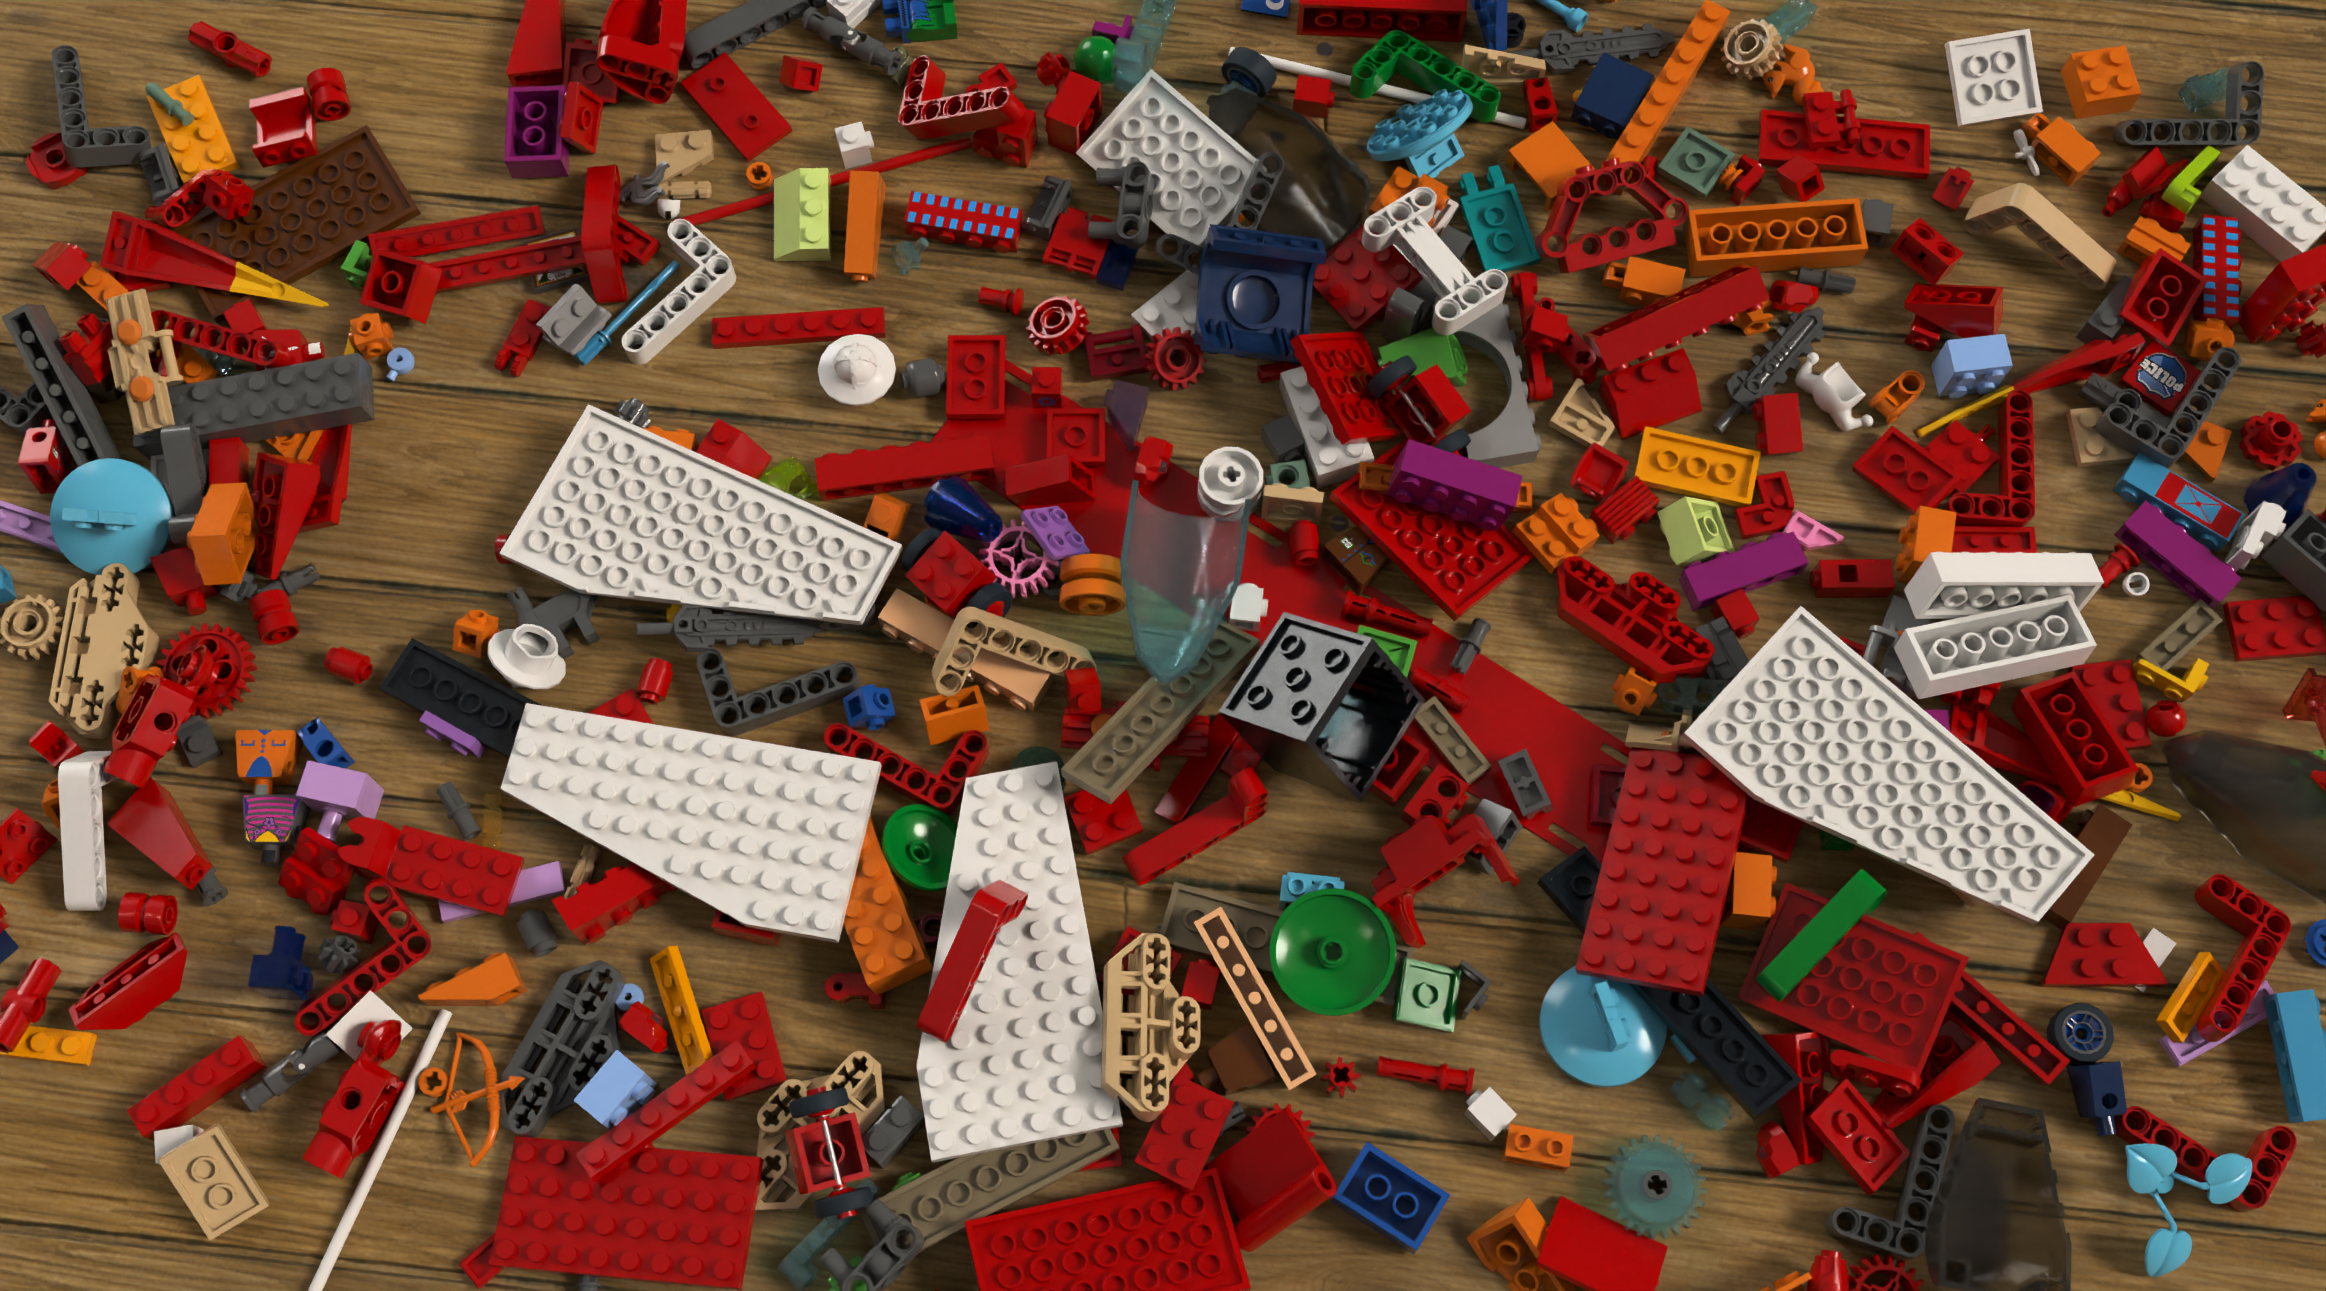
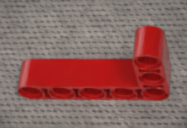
M919 56L912 62L909 68L898 121L918 140L1016 123L1023 117L1025 105L1007 87H996L941 98L946 80L945 72L927 56Z
M617 164L587 168L581 244L597 305L627 301L626 283L616 247L621 189Z
M156 310L151 313L155 332L165 330V323L169 321L167 329L173 330L174 333L172 343L176 361L182 343L271 369L288 366L291 360L290 350L286 346L274 341L165 310ZM195 327V333L193 337H191V331ZM221 335V342L217 345V338ZM159 342L156 343V352L149 353L153 372L166 377L162 351L159 357H156L158 349H161ZM248 342V348L243 353V346ZM274 349V357L270 360L269 354Z
M2021 389L2011 391L1998 408V455L2001 456L1999 459V495L1966 492L1952 495L1942 510L1956 512L1953 509L1954 506L1962 510L1963 514L1956 512L1955 526L2025 527L2035 515L2033 400L2026 391ZM2011 404L2016 405L2020 410L2014 409ZM2011 431L2017 432L2020 437L2013 435ZM2011 457L2018 459L2021 464L2014 462ZM2012 484L2019 486L2022 491L2014 489ZM1983 509L1989 510L1993 516L1985 514ZM2012 511L2018 512L2022 519L2017 518Z
M834 723L824 732V741L830 754L857 758L858 754L863 750L872 751L871 757L866 760L881 763L882 768L879 782L918 804L931 806L938 811L944 812L946 815L953 813L961 802L966 778L977 776L989 755V747L985 735L978 730H969L961 736L936 776L844 724ZM835 737H846V741L842 745L835 746L832 744ZM973 742H978L982 745V748L977 752H969L967 750V747ZM890 764L898 766V770L894 774L888 775L883 773L884 768ZM956 768L967 770L966 774L961 778L951 776L952 771ZM914 779H923L925 781L924 785L919 789L909 787ZM941 793L951 795L950 800L944 804L935 801L936 797Z
M1253 767L1245 768L1229 780L1227 796L1134 848L1122 860L1138 886L1144 885L1259 819L1267 812L1269 793Z
M2224 874L2211 876L2195 891V900L2200 907L2245 936L2197 1021L2196 1026L2199 1035L2209 1042H2217L2238 1027L2292 927L2289 917L2284 912ZM2228 996L2232 998L2234 1003L2229 1000ZM2214 1020H2216L2220 1024L2221 1028L2218 1025H2216Z
M375 877L370 879L364 888V900L392 936L393 940L298 1007L295 1014V1027L301 1034L313 1036L321 1032L349 1012L370 990L373 993L377 992L430 952L431 936L428 930L386 878ZM382 886L387 889L388 894L382 900H374L369 894L372 888ZM395 911L404 912L407 916L406 921L400 925L392 924L388 918ZM413 936H421L426 940L425 945L420 949H412L407 943ZM387 955H395L399 958V963L393 968H386L382 965L381 960ZM360 974H368L373 979L372 983L366 987L358 986L354 980ZM333 993H341L345 996L346 1001L340 1006H334L327 999ZM307 1012H313L318 1015L319 1021L313 1025H307L302 1022L301 1016Z
M1002 880L993 882L978 890L970 903L916 1024L917 1029L943 1043L949 1040L1000 928L1020 915L1028 898L1027 893Z
M2131 1106L2127 1108L2125 1114L2114 1116L2117 1130L2116 1135L2131 1145L2157 1144L2155 1135H2161L2165 1141V1146L2176 1154L2177 1166L2174 1171L2198 1182H2206V1170L2211 1162L2219 1157L2217 1154L2139 1106ZM2127 1115L2135 1120L2136 1130L2131 1129L2127 1125ZM2278 1125L2258 1134L2245 1157L2251 1159L2252 1174L2245 1188L2250 1192L2252 1201L2248 1203L2241 1193L2234 1200L2224 1203L2225 1205L2238 1212L2252 1211L2265 1205L2297 1145L2296 1135L2290 1128ZM2272 1135L2279 1139L2280 1149L2273 1145ZM2185 1152L2192 1156L2194 1160L2193 1167L2189 1166L2184 1160ZM2258 1162L2262 1163L2266 1168L2265 1176L2259 1173L2257 1169Z

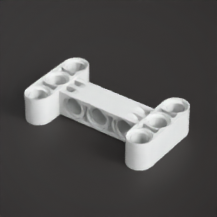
M1418 187L1366 219L1362 244L1365 249L1371 252H1380L1394 243L1442 298L1437 302L1433 314L1432 327L1434 331L1443 336L1451 335L1498 306L1504 299L1508 278L1504 272L1498 269H1490L1476 278L1469 273L1427 224L1434 214L1437 200L1435 192L1428 187ZM1489 286L1496 287L1497 289H1491ZM1465 301H1472L1474 304H1469ZM1442 315H1447L1451 318H1444Z

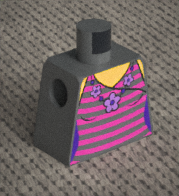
M243 795L245 841L253 849L262 850L261 865L279 866L281 850H295L299 833L305 829L310 812V807L296 795Z

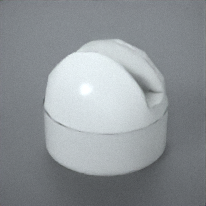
M657 199V209L660 216L666 219V211H671V219L677 217L680 211V200Z
M2141 572L2128 574L2122 581L2123 591L2132 597L2145 594L2150 586L2148 577ZM2140 581L2141 587L2130 588L2129 583Z

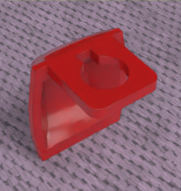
M1593 442L1577 464L1569 486L1602 503L1619 486L1629 461Z

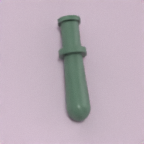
M151 82L146 85V93L165 107L166 112L170 116H176L184 126H188L193 122L194 115L187 112L179 100L172 99L156 83Z

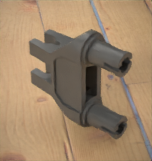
M523 587L515 588L520 598L519 600L513 591L507 594V599L518 615L516 618L518 627L523 624H534L548 630L556 637L558 651L563 659L575 654L564 635L579 627L590 645L600 640L590 621L596 595L582 594L568 589L534 607Z

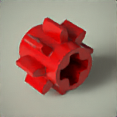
M1050 51L1036 63L1039 67L1036 70V74L1040 82L1045 86L1054 84L1056 89L1062 79L1065 80L1070 71L1068 60L1062 54H1056L1053 57Z
M2312 320L2301 326L2299 331L2301 335L2295 339L2302 353L2305 356L2314 353L2317 359L2325 355L2326 324L2322 323L2316 326Z
M1338 1057L1337 1064L1334 1066L1328 1062L1325 1064L1326 1070L1330 1073L1329 1075H1322L1320 1080L1328 1082L1327 1094L1334 1090L1339 1092L1340 1099H1343L1344 1091L1347 1089L1353 1093L1356 1092L1357 1088L1352 1081L1359 1080L1361 1074L1353 1073L1354 1061L1347 1065L1342 1063L1341 1057ZM1334 1072L1339 1075L1345 1072L1347 1074L1345 1079L1347 1083L1344 1081L1336 1083L1334 1081L1336 1076Z

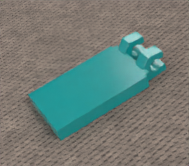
M1499 164L1488 167V173H1486L1485 177L1489 189L1478 191V186L1472 172L1461 174L1459 185L1463 196H1460L1459 205L1470 236L1474 238L1473 245L1483 273L1490 269H1498L1505 273L1538 264L1540 256L1535 249V242L1514 183L1505 184Z

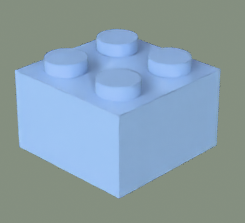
M2005 334L1947 340L1931 365L1938 396H1949L1950 398H1958L1967 393L1976 392L1979 395H1986L1995 391L2013 366Z
M616 1050L576 1096L574 1101L610 1130L633 1114L640 1104H647L655 1094L654 1088L657 1086V1083L621 1052Z

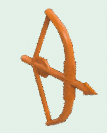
M457 1032L456 1036L458 1038L445 1101L432 1106L430 1112L435 1114L446 1110L470 1159L469 1165L475 1167L493 1146L499 1129V1114L501 1110L499 1091L508 1088L513 1090L525 1078L509 1076V1080L498 1083L496 1068L491 1053L485 1044L473 1036ZM463 1039L474 1044L481 1053L485 1066L483 1070L485 1088L466 1094L463 1090L452 1092ZM487 1096V1108L490 1113L489 1131L483 1147L474 1157L454 1113L464 1111L468 1102Z

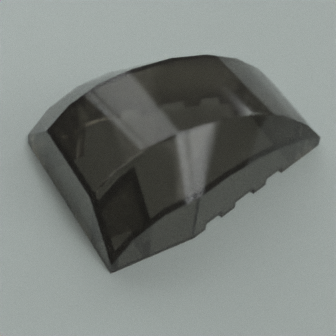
M1984 1098L1976 1099L1952 1151L1925 1228V1255L1928 1272L1935 1287L1940 1291H2071L2072 1244L2070 1235L2066 1233L2063 1217H2065L2063 1202L2060 1203L2056 1188L2058 1179L2056 1170H2052L2049 1156L2052 1151L2043 1110Z

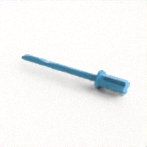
M673 260L603 331L596 332L586 343L584 349L573 356L578 360L579 364L586 366L606 345L610 346L612 341L609 336L680 264Z

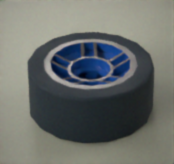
M1246 47L1233 49L1221 68L1227 83L1236 91L1252 99L1264 98L1277 79L1276 71L1272 64L1258 52Z
M2074 1003L2059 1010L2050 1019L2047 1027V1041L2070 1060L2068 1064L2088 1065L2102 1059L2110 1051L2114 1041L2113 1026L2109 1018L2099 1008L2088 1003ZM2076 1031H2078V1032L2083 1031V1032H2084V1035L2082 1036V1040H2080V1039H2078V1038L2076 1037V1034H2075Z

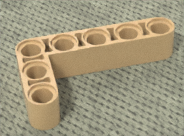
M2017 183L1976 198L1962 224L1967 232L1976 236H1983L2012 225L2016 226L2078 281L2092 290L2099 291L2105 289L2117 264L2115 258L2037 190L2024 183Z
M965 607L957 614L931 671L937 691L944 696H952L962 688L980 648L1065 677L1066 669H1078L1075 666L1081 661H1086V664L1079 668L1095 667L1097 672V667L1091 653L1083 646L976 607ZM970 622H978L974 628H965ZM998 632H1006L1001 638H993ZM1025 642H1033L1028 648H1020ZM956 649H966L962 654H953ZM1052 652H1060L1058 656L1054 658H1048L1049 654H1051ZM944 675H953L949 680H940Z

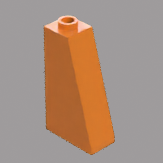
M850 170L844 273L848 278H851L852 282L868 283V279H876L886 184L879 172Z

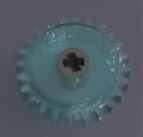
M1643 1135L1640 1141L1641 1144H1638L1633 1138L1629 1141L1630 1149L1624 1145L1618 1148L1619 1153L1622 1155L1621 1157L1615 1154L1611 1156L1610 1160L1615 1166H1607L1604 1170L1611 1175L1610 1178L1602 1181L1603 1185L1610 1186V1190L1603 1194L1604 1198H1612L1613 1201L1607 1208L1608 1210L1617 1209L1619 1213L1615 1217L1616 1222L1624 1218L1627 1221L1624 1229L1629 1230L1633 1226L1636 1227V1236L1638 1237L1645 1231H1648V1236L1651 1240L1656 1237L1657 1232H1660L1662 1239H1667L1669 1237V1230L1677 1236L1681 1233L1679 1225L1681 1224L1685 1229L1690 1228L1692 1224L1688 1218L1698 1219L1700 1214L1695 1208H1703L1705 1206V1202L1700 1200L1699 1196L1707 1194V1189L1700 1187V1183L1706 1180V1176H1698L1696 1172L1702 1165L1692 1164L1691 1160L1695 1155L1693 1152L1688 1155L1682 1153L1685 1147L1684 1144L1679 1145L1677 1148L1673 1147V1138L1671 1137L1665 1143H1661L1660 1135L1654 1136L1652 1142L1649 1141L1647 1135ZM1652 1181H1654V1184H1660L1661 1190L1657 1194L1654 1189L1648 1188Z

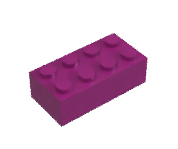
M1409 439L1393 465L1386 495L1394 497L1396 501L1401 503L1416 504L1429 512H1440L1450 515L1452 519L1457 521H1468L1477 524L1482 529L1498 531L1516 506L1523 476Z

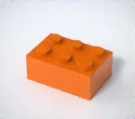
M246 482L211 484L206 496L202 498V506L199 513L195 515L193 527L187 533V545L189 549L193 550L195 569L198 574H201L204 585L240 584L255 548V537L260 533V525L258 519L254 518V505Z

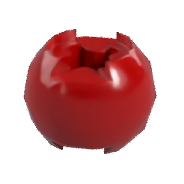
M2158 701L2156 705L2147 711L2146 723L2148 728L2159 737L2176 736V733L2182 731L2186 726L2187 716L2185 710L2175 701Z

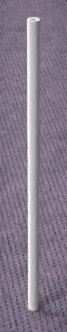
M1235 47L1230 48L1229 55ZM1261 54L1272 64L1274 69L1298 75L1329 79L1331 83L1350 86V75ZM1387 84L1382 85L1375 92L1376 94L1413 103H1420L1432 96ZM1497 111L1495 119L1491 122L1524 129L1527 118Z
M444 1009L440 1010L308 1291L323 1290L419 1086V1077L427 1069L453 1013Z

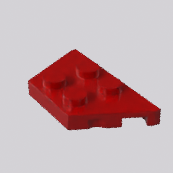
M2069 923L2061 931L2059 943L2053 951L2050 959L2051 963L2041 981L2042 987H2164L2167 985L2166 978L2131 923Z

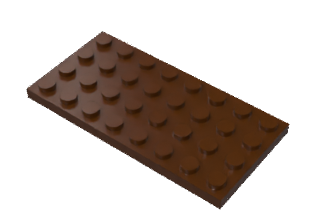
M366 125L317 151V155L305 157L249 187L255 192L251 203L252 206L247 216L226 220L218 216L217 212L210 208L170 230L290 285L348 254L356 240L368 243V234L392 230L420 215L421 212ZM195 286L217 324L226 320L223 312L230 309L234 304L244 302L247 299L252 304H255L266 298Z

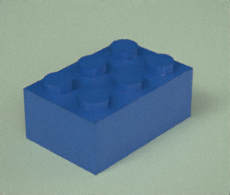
M1366 1142L1331 1202L1414 1255L1450 1194Z

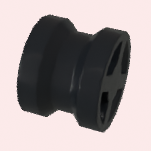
M1507 13V48H1515L1523 40L1526 22L1518 13Z

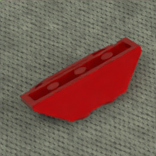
M175 932L169 937H162L150 942L98 979L82 995L79 1002L74 1003L68 1009L74 1026L78 1030L126 1029L133 1023L142 1020L155 1007L168 1001L173 994L180 990L188 951L181 936Z

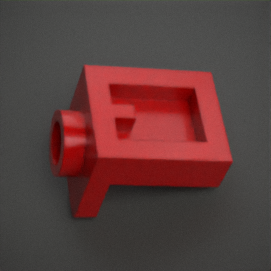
M1745 154L1739 159L1736 167L1737 170H1744V173L1740 174L1732 184L1734 191L1730 198L1738 206L1760 185L1766 172L1757 160L1751 159Z
M1949 167L1931 199L1956 212L1974 183V180L1970 179L1972 174L1960 167H1956L1955 170Z
M1915 314L1904 342L1912 345L1917 350L1932 353L1941 337L1942 327Z

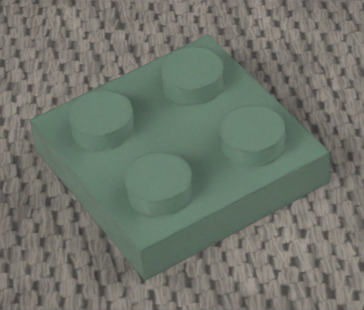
M1687 126L1658 165L1656 172L1705 200L1722 172L1724 173V170L1733 161L1735 153Z

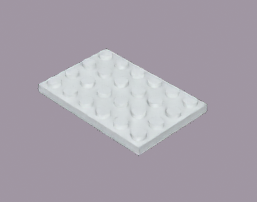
M1152 69L1076 151V154L1095 171L1097 168L1121 169L1123 166H1127L1134 161L1145 163L1154 178L1155 184L1153 210L1150 220L1166 234L1177 235L1203 248L1210 224L1224 226L1230 219L1257 160ZM1262 164L1264 171L1270 173V171ZM1145 175L1137 176L1134 182L1141 181ZM1255 183L1251 187V195L1260 186V184ZM1113 186L1119 193H1121V186ZM1192 251L1189 255L1194 258L1199 252Z

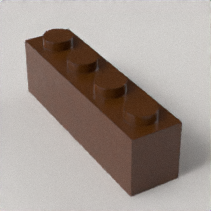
M2099 804L2091 811L2086 809L2076 823L2080 826L2077 833H2070L2089 849L2094 856L2042 917L2060 930L2071 923L2132 827L2131 823L2102 804Z

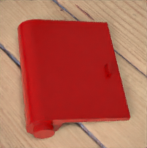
M1288 1107L1205 1165L1207 1169L1217 1168L1225 1198L1239 1218V1221L1233 1225L1239 1248L1247 1252L1256 1250L1333 1197L1337 1191L1332 1175Z

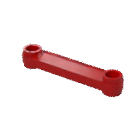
M1525 271L1511 275V291L1513 297H1518L1522 331L1526 317L1535 307L1534 295H1537L1538 288L1535 272ZM1525 345L1529 378H1526L1529 392L1527 400L1539 402L1552 399V380L1550 376H1545L1542 352L1534 347Z

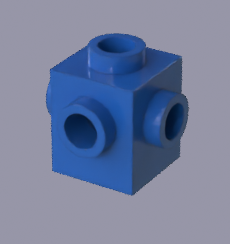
M873 684L865 685L843 698L849 727H867V730L870 731L883 728L887 721L896 716L889 688H876Z

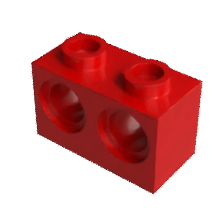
M1921 218L1907 227L1890 249L1891 252L1933 286L1946 277L1964 255L1961 250Z
M1438 764L1404 808L1401 819L1412 826V823L1421 817L1420 812L1431 810L1438 819L1450 824L1451 820L1448 816L1454 809L1459 812L1469 798L1466 795L1469 784L1441 764ZM1444 786L1449 787L1453 790L1454 795L1444 797L1439 793L1438 789Z

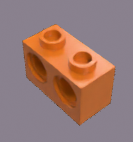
M1509 1124L1504 1133L1501 1161L1564 1173L1570 1167L1574 1135Z

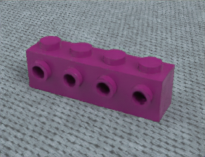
M2147 501L2114 534L2116 538L2196 603L2202 599L2211 609H2214L2242 579L2230 565L2221 562L2211 553L2208 547L2195 541L2187 534L2183 527L2174 524L2164 516L2158 507L2151 505Z
M1794 531L1787 534L1778 532L1769 536L1762 543L1749 542L1741 546L1739 551L1730 554L1728 551L1716 554L1712 557V560L1705 563L1695 561L1688 564L1684 568L1685 570L1679 578V582L1694 612L1713 605L1717 599L1741 588L1747 593L1801 574L1809 562Z

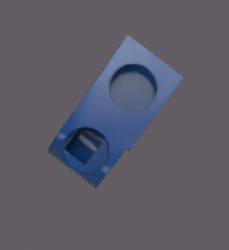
M318 717L297 731L304 741V745L318 763L346 769L355 762Z

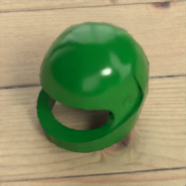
M1104 36L1084 38L1074 52L1075 67L1082 76L1105 85L1115 81L1121 75L1123 58L1118 52L1116 45ZM1117 65L1116 70L1113 73H1111L1114 67Z

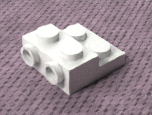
M2263 501L2241 522L2223 563L2230 565L2235 572L2239 568L2244 570L2251 558L2256 559L2261 550H2267L2273 538L2277 540L2281 536L2286 526L2282 521L2287 511L2283 510L2278 504Z

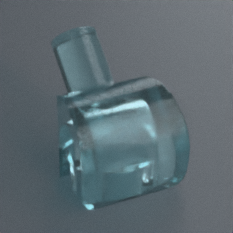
M921 237L915 244L904 241L892 247V255L902 276L908 274L909 269L912 267H916L917 270L919 269L921 264L920 254L929 246V242L925 238Z
M197 348L199 355L207 357L208 363L225 375H227L236 358Z

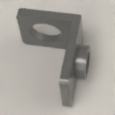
M1462 960L1457 969L1462 970L1461 973L1481 988L1463 1011L1460 1018L1465 1020L1472 1009L1478 1012L1489 998L1485 992L1492 981Z

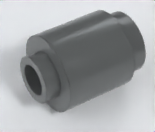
M532 909L520 916V921L516 926L528 952H532L534 957L538 958L557 949L558 946L555 942L557 936L544 911L538 912L537 909Z

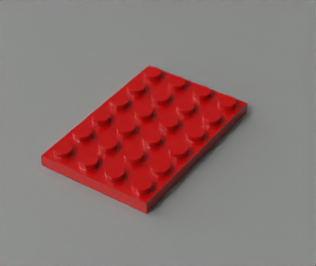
M1405 438L1372 463L1394 465L1409 439ZM1360 472L1333 490L1329 496V499L1453 621H1456L1530 563L1534 557L1530 550L1504 524L1498 531L1485 530L1477 524L1468 521L1454 520L1447 514L1426 511L1422 506L1398 502L1394 497L1382 494L1378 490L1364 489L1363 491H1358ZM1383 476L1381 478L1380 484H1384Z
M1786 882L1777 902L1775 913L1771 916L1738 999L1887 1063L1909 1069L1920 1076L1969 957L1864 915L1798 985L1778 1003L1755 979L1830 901Z

